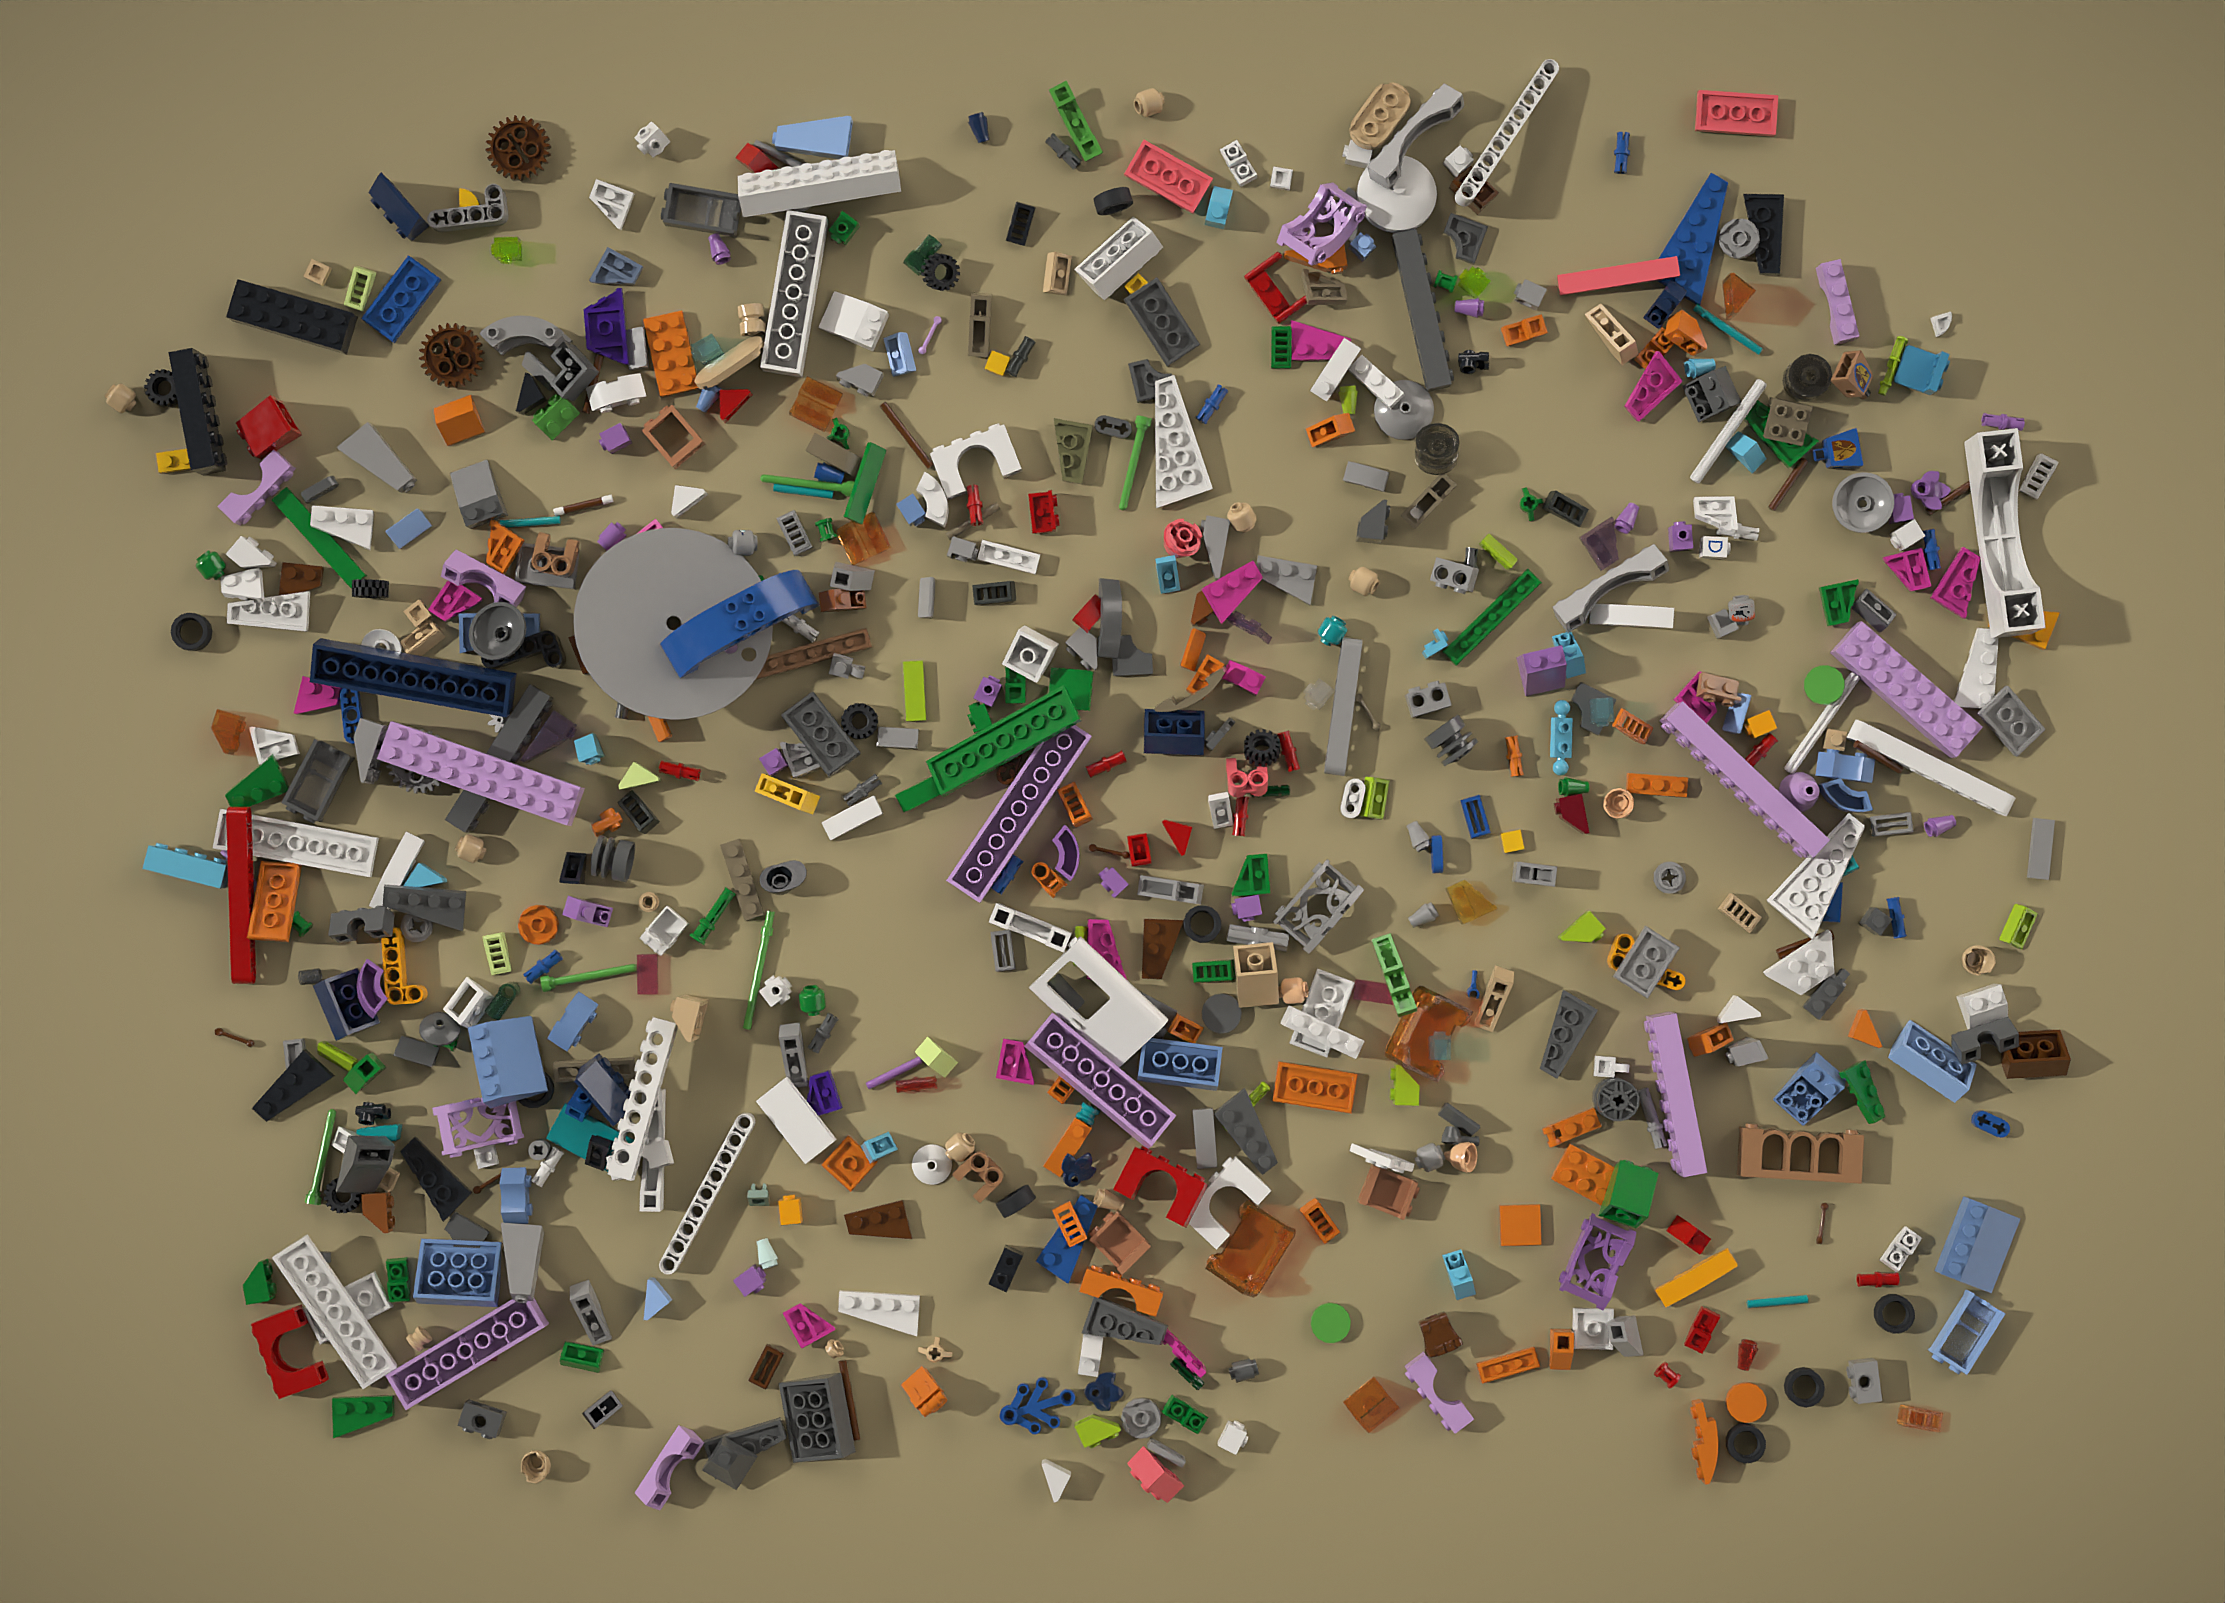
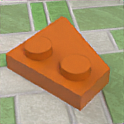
M491 519L489 523L491 532L490 538H488L489 551L486 563L500 573L505 574L525 540Z

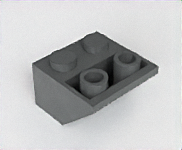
M1726 366L1715 369L1682 386L1698 422L1741 403Z
M1383 499L1360 518L1356 542L1380 544L1385 540L1388 533V525H1385V520L1389 518L1390 505H1387V500Z

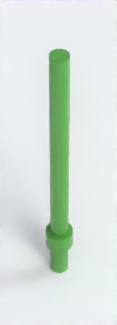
M767 911L765 923L760 932L762 937L743 1024L744 1029L751 1030L769 938L772 936L774 929L772 924L775 912Z

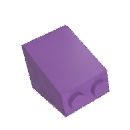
M1562 645L1522 654L1516 658L1525 696L1565 687L1567 664Z

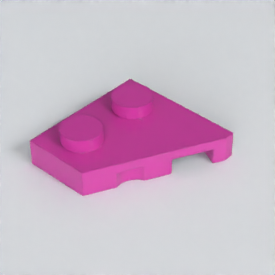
M1922 548L1883 557V561L1910 592L1931 587Z
M1003 1038L996 1078L1034 1085L1033 1075L1023 1042Z
M801 1303L783 1312L801 1349L836 1330L834 1326Z

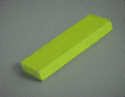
M923 660L904 661L906 722L926 721Z

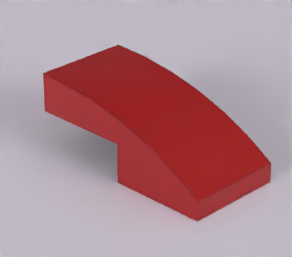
M1095 594L1072 619L1073 622L1087 633L1101 619V599Z
M1701 1306L1686 1337L1684 1346L1703 1354L1712 1338L1711 1334L1720 1319V1315Z

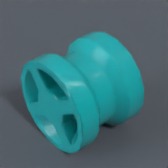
M1083 1102L1081 1105L1082 1109L1080 1112H1077L1076 1117L1093 1126L1094 1118L1099 1115L1100 1111Z

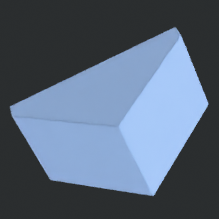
M650 1277L647 1280L644 1320H649L672 1300L655 1277Z

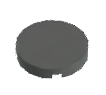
M1223 993L1214 994L1208 998L1201 1012L1202 1019L1207 1028L1217 1033H1228L1235 1029L1242 1015L1237 1000Z

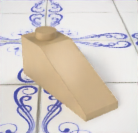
M1599 304L1585 314V317L1621 365H1624L1639 354L1636 341L1602 304Z
M1495 965L1474 1026L1493 1032L1513 986V971Z

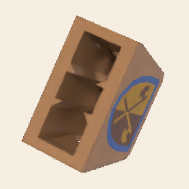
M1861 350L1844 352L1831 378V382L1847 398L1860 397V399H1866L1871 394L1868 386L1873 378V374Z

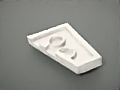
M312 506L311 527L371 551L373 510Z

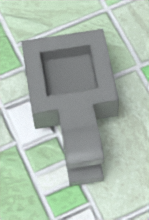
M834 653L829 674L848 679L850 673L854 677L862 679L865 666L852 664L853 658Z

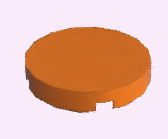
M534 905L528 907L522 912L518 921L520 935L524 940L532 944L541 945L548 943L558 932L559 921L557 915L547 906Z
M1743 1382L1732 1386L1725 1399L1729 1414L1737 1421L1743 1423H1750L1760 1419L1765 1413L1767 1406L1763 1390L1750 1382Z

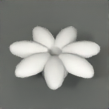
M490 715L493 720L489 721L488 725H495V732H498L508 718Z

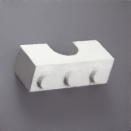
M659 1137L649 1140L650 1144L644 1145L641 1157H645L648 1160L650 1169H658L674 1164L668 1140H662ZM614 1151L611 1152V1156L606 1157L607 1162L609 1158L613 1157ZM625 1151L622 1152L620 1160L623 1163L628 1162L629 1154ZM611 1175V1178H612L613 1181H618V1180H622V1179H623V1178H619V1177H615V1176H612V1175Z

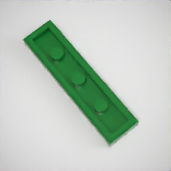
M872 442L867 443L844 514V518L857 524H863L886 454V449Z

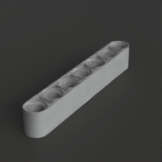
M1344 637L1341 641L1324 768L1325 774L1345 775L1362 650L1361 639Z

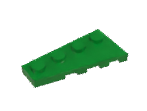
M1757 400L1744 418V421L1784 465L1790 468L1819 440L1806 433L1803 445L1799 446L1764 438L1763 434L1770 408Z

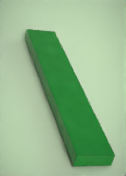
M285 487L272 499L274 504L351 589L352 580H361L367 577L364 571L330 534L311 527L310 511L288 487Z
M1526 569L1442 653L1457 666L1542 582L1529 569Z

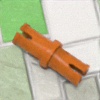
M1518 735L1505 737L1508 752L1506 758L1509 759L1511 777L1524 775Z

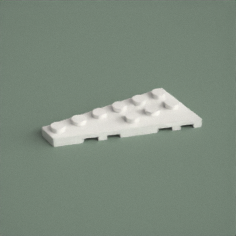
M1850 813L1827 836L1830 841L1814 858H1806L1767 899L1771 906L1812 940L1816 936L1865 828Z

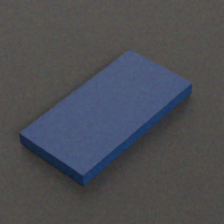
M408 255L361 319L395 343L441 282V279Z

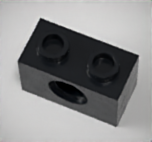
M1005 1245L988 1285L1007 1293L1024 1253Z

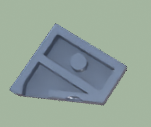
M607 247L589 281L595 284L634 285L644 267Z

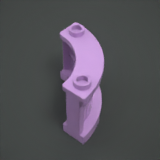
M1334 183L1321 184L1314 199L1308 206L1310 210L1304 216L1299 215L1293 221L1282 225L1276 243L1281 246H1289L1308 259V264L1311 266L1322 263L1348 240L1357 225L1364 219L1367 206L1340 190ZM1334 196L1340 198L1337 204L1334 200ZM1345 203L1352 206L1350 212L1347 207L1341 209ZM1334 217V233L1325 237H1315L1316 230L1314 225L1317 222H1327Z
M482 1097L432 1108L434 1116L437 1115L444 1148V1151H441L442 1155L450 1154V1158L461 1156L462 1151L503 1142H506V1145L518 1143L517 1139L524 1138V1133L522 1134L516 1101L508 1103L510 1116H504L506 1104L493 1107L491 1113L496 1112L495 1115L487 1114L485 1112L487 1105L483 1103ZM473 1107L477 1108L481 1116L493 1119L488 1129L481 1136H477L463 1127L470 1121ZM463 1111L466 1113V1118L459 1123L458 1120L463 1119L460 1117V1112ZM502 1119L511 1120L513 1134L504 1135L502 1133L504 1127L509 1128L508 1125L501 1123ZM457 1130L458 1133L452 1137V1131ZM493 1133L498 1137L497 1139L487 1140ZM459 1138L460 1144L454 1147L453 1140ZM467 1139L475 1142L474 1144L466 1145Z

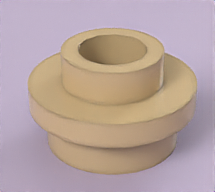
M646 892L641 895L639 906L645 912H653L659 906V899L656 894ZM648 898L652 899L653 904L651 906H648L646 904V900Z
M830 1339L827 1342L825 1350L830 1357L836 1359L844 1354L843 1345L838 1340Z

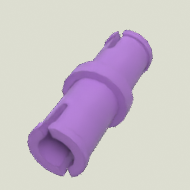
M1984 413L1981 418L1982 426L1998 427L1999 430L2018 428L2019 431H2022L2025 424L2024 418L2008 417L2007 414L1992 415Z

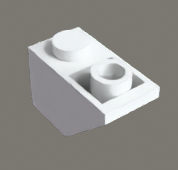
M240 536L226 553L229 558L245 569L275 567L277 564L272 560L274 556L265 549L263 551L257 547L259 543L250 536L248 538Z

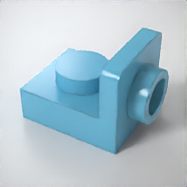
M1437 628L1433 631L1438 642L1436 643L1433 640L1424 646L1425 650L1422 654L1425 659L1448 646L1447 641L1449 640L1443 630L1439 631Z

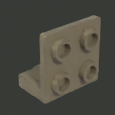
M1769 397L1767 405L1771 407L1763 437L1802 446L1812 406Z

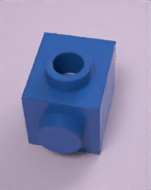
M580 1087L577 1088L568 1102L565 1114L583 1122L594 1104Z

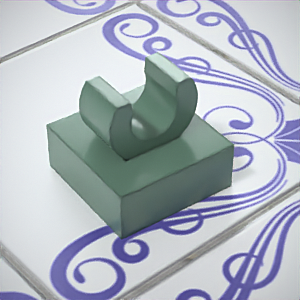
M752 1184L751 1190H748L747 1195L749 1206H770V1197L766 1184H763L762 1190H756V1185Z

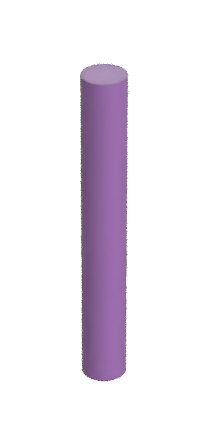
M918 1056L866 1082V1085L870 1090L923 1062Z

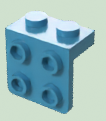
M1910 345L1906 346L1895 373L1894 382L1927 395H1932L1942 387L1943 379L1941 377L1943 372H1946L1949 367V354L1942 351L1936 355Z

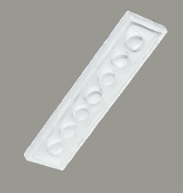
M220 809L213 848L227 851V810ZM252 815L253 856L372 877L379 838Z
M308 1234L272 1257L362 1389L398 1367Z

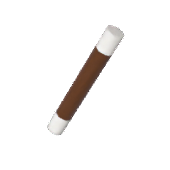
M611 494L555 508L553 511L555 516H560L612 503L614 500Z

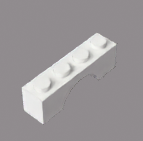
M1289 1005L1280 1023L1355 1059L1364 1043V1040Z

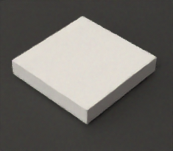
M1573 1308L1572 1331L1574 1332V1349L1613 1350L1606 1324L1614 1319L1613 1308H1605L1604 1310L1598 1308Z

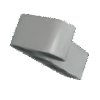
M490 184L486 187L484 193L486 204L431 211L427 216L428 224L438 232L503 225L508 220L506 193L499 185ZM494 191H499V197L492 199V193ZM501 210L502 215L497 219L494 218V213ZM482 213L481 219L474 221V215ZM457 215H462V220L459 223H454V218ZM438 218H441L442 220H440L439 224L437 225L435 222L438 221Z

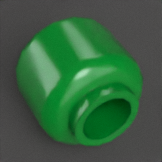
M208 550L196 559L198 561L196 568L206 580L214 578L216 581L225 574L223 570L226 568V563L217 552H210Z
M817 985L803 987V990L799 993L801 1011L808 1013L809 1016L819 1015L820 1011L826 1007L824 990Z

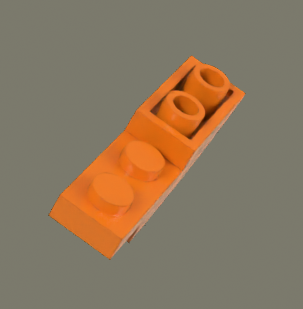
M1700 1399L1692 1400L1693 1407H1690L1692 1418L1696 1419L1695 1433L1700 1440L1693 1441L1694 1448H1691L1693 1459L1698 1462V1468H1696L1697 1477L1707 1485L1711 1482L1717 1463L1718 1431L1716 1420L1713 1417H1706L1703 1402Z

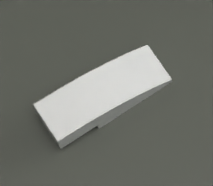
M873 795L822 822V825L831 841L882 815L883 812L876 797Z

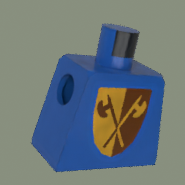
M1857 428L1826 438L1822 441L1823 448L1813 450L1814 461L1825 460L1828 469H1856L1863 466Z

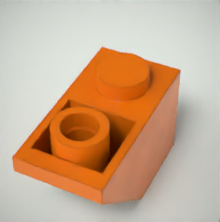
M1683 310L1668 317L1664 334L1666 338L1692 356L1707 349L1706 341L1695 318Z
M1550 1329V1369L1570 1370L1574 1353V1332L1571 1329Z

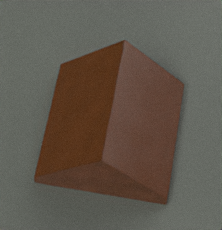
M1469 166L1451 182L1449 188L1455 194L1472 170V166ZM1473 176L1475 181L1480 182L1478 177ZM1486 181L1468 207L1478 215L1499 192ZM1462 192L1464 196L1470 197L1467 192Z

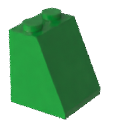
M1620 1160L1614 1167L1598 1216L1637 1229L1649 1216L1659 1173L1654 1172L1649 1167L1634 1165L1629 1160Z

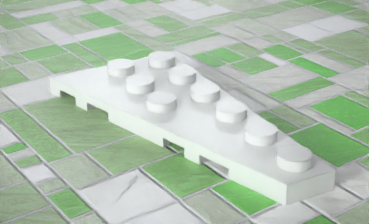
M1172 375L1155 381L1156 508L1213 488L1175 376Z

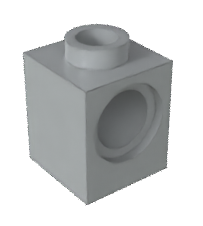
M1525 279L1522 284L1518 283L1513 293L1517 295L1514 301L1536 311L1547 289Z

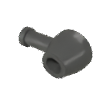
M1445 1127L1441 1143L1459 1144L1470 1142L1475 1146H1479V1136H1461L1458 1127Z

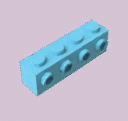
M156 843V846L148 845L142 869L220 889L226 888L228 882V864H226V860L214 857V860L206 859L207 855L196 852L194 855L187 854L188 850L175 848V851L170 850L168 845Z

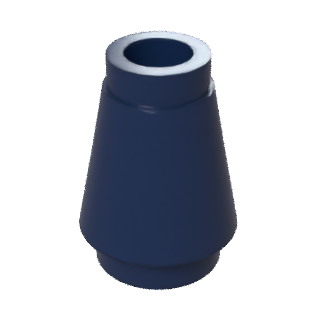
M983 112L968 116V124L978 143L988 141L987 116H984Z

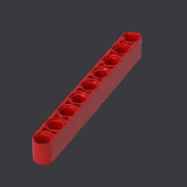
M228 807L226 825L231 981L233 984H254L256 981L255 940L247 938L254 903L252 812L250 807Z

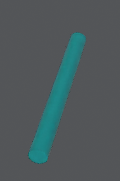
M1696 304L1694 307V312L1759 355L1763 350L1762 347L1700 305Z

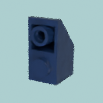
M1670 280L1643 318L1660 329L1681 302L1687 290L1673 280Z

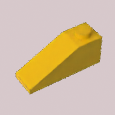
M763 773L755 789L757 793L812 815L820 799L819 795Z

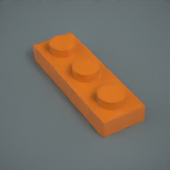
M1627 773L1626 790L1631 794L1687 797L1688 777Z

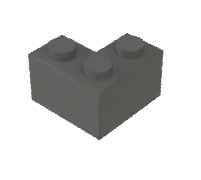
M563 341L551 355L563 370L550 385L562 398L575 401L598 375L599 371L573 344Z

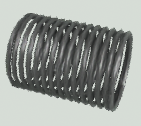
M320 968L299 971L298 979L300 985L321 982Z

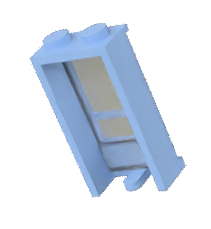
M1966 1289L1928 1351L1933 1353L1932 1358L1941 1364L1944 1361L1949 1363V1369L1955 1373L1960 1374V1372H1963L1967 1375L2005 1316V1313Z

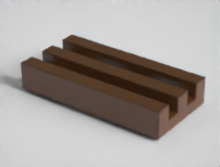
M766 1344L748 1381L766 1390L784 1352H780L778 1349ZM770 1351L771 1354L758 1380L754 1379L765 1355ZM776 1354L778 1358L766 1382L763 1384L761 1381Z

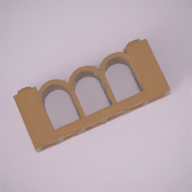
M1746 1123L1745 1127L1739 1126L1737 1175L1742 1177L1862 1184L1864 1135L1858 1134V1130L1846 1129V1133L1839 1132V1135L1822 1132L1814 1137L1810 1133L1801 1130L1792 1131L1786 1135L1776 1129L1764 1130L1758 1128V1124ZM1772 1134H1777L1782 1140L1781 1169L1762 1168L1763 1143L1766 1137ZM1799 1136L1807 1137L1810 1142L1809 1171L1790 1170L1791 1145L1794 1139ZM1832 1137L1838 1143L1837 1172L1818 1171L1820 1144L1826 1138Z

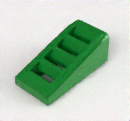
M1291 326L1271 327V369L1291 368ZM1276 333H1287V337H1276ZM1276 342H1287V345H1276ZM1287 350V353H1275V351ZM1275 358H1287V362H1275Z
M1234 959L1192 962L1194 983L1228 981L1236 978ZM1216 965H1219L1220 976H1217ZM1224 965H1227L1228 975L1226 976ZM1199 966H1203L1204 977L1200 978ZM1208 966H1211L1212 977L1208 975Z

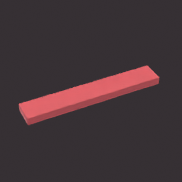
M1675 256L1557 275L1559 294L1562 296L1680 277L1678 258Z

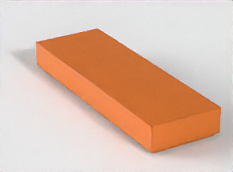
M1534 1346L1476 1363L1482 1384L1540 1367Z

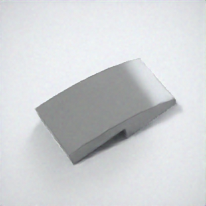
M1348 461L1343 481L1384 492L1389 472Z

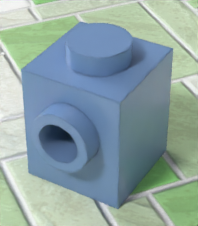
M914 494L909 495L896 504L910 526L914 525L916 527L925 521L926 513Z

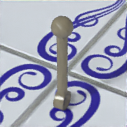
M1356 694L1355 700L1361 704L1371 720L1373 729L1379 730L1381 726L1375 721L1362 700L1363 696Z

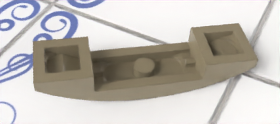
M1226 667L1220 668L1205 678L1209 685L1179 702L1176 701L1173 695L1156 705L1155 711H1175L1198 702L1220 682L1227 670Z

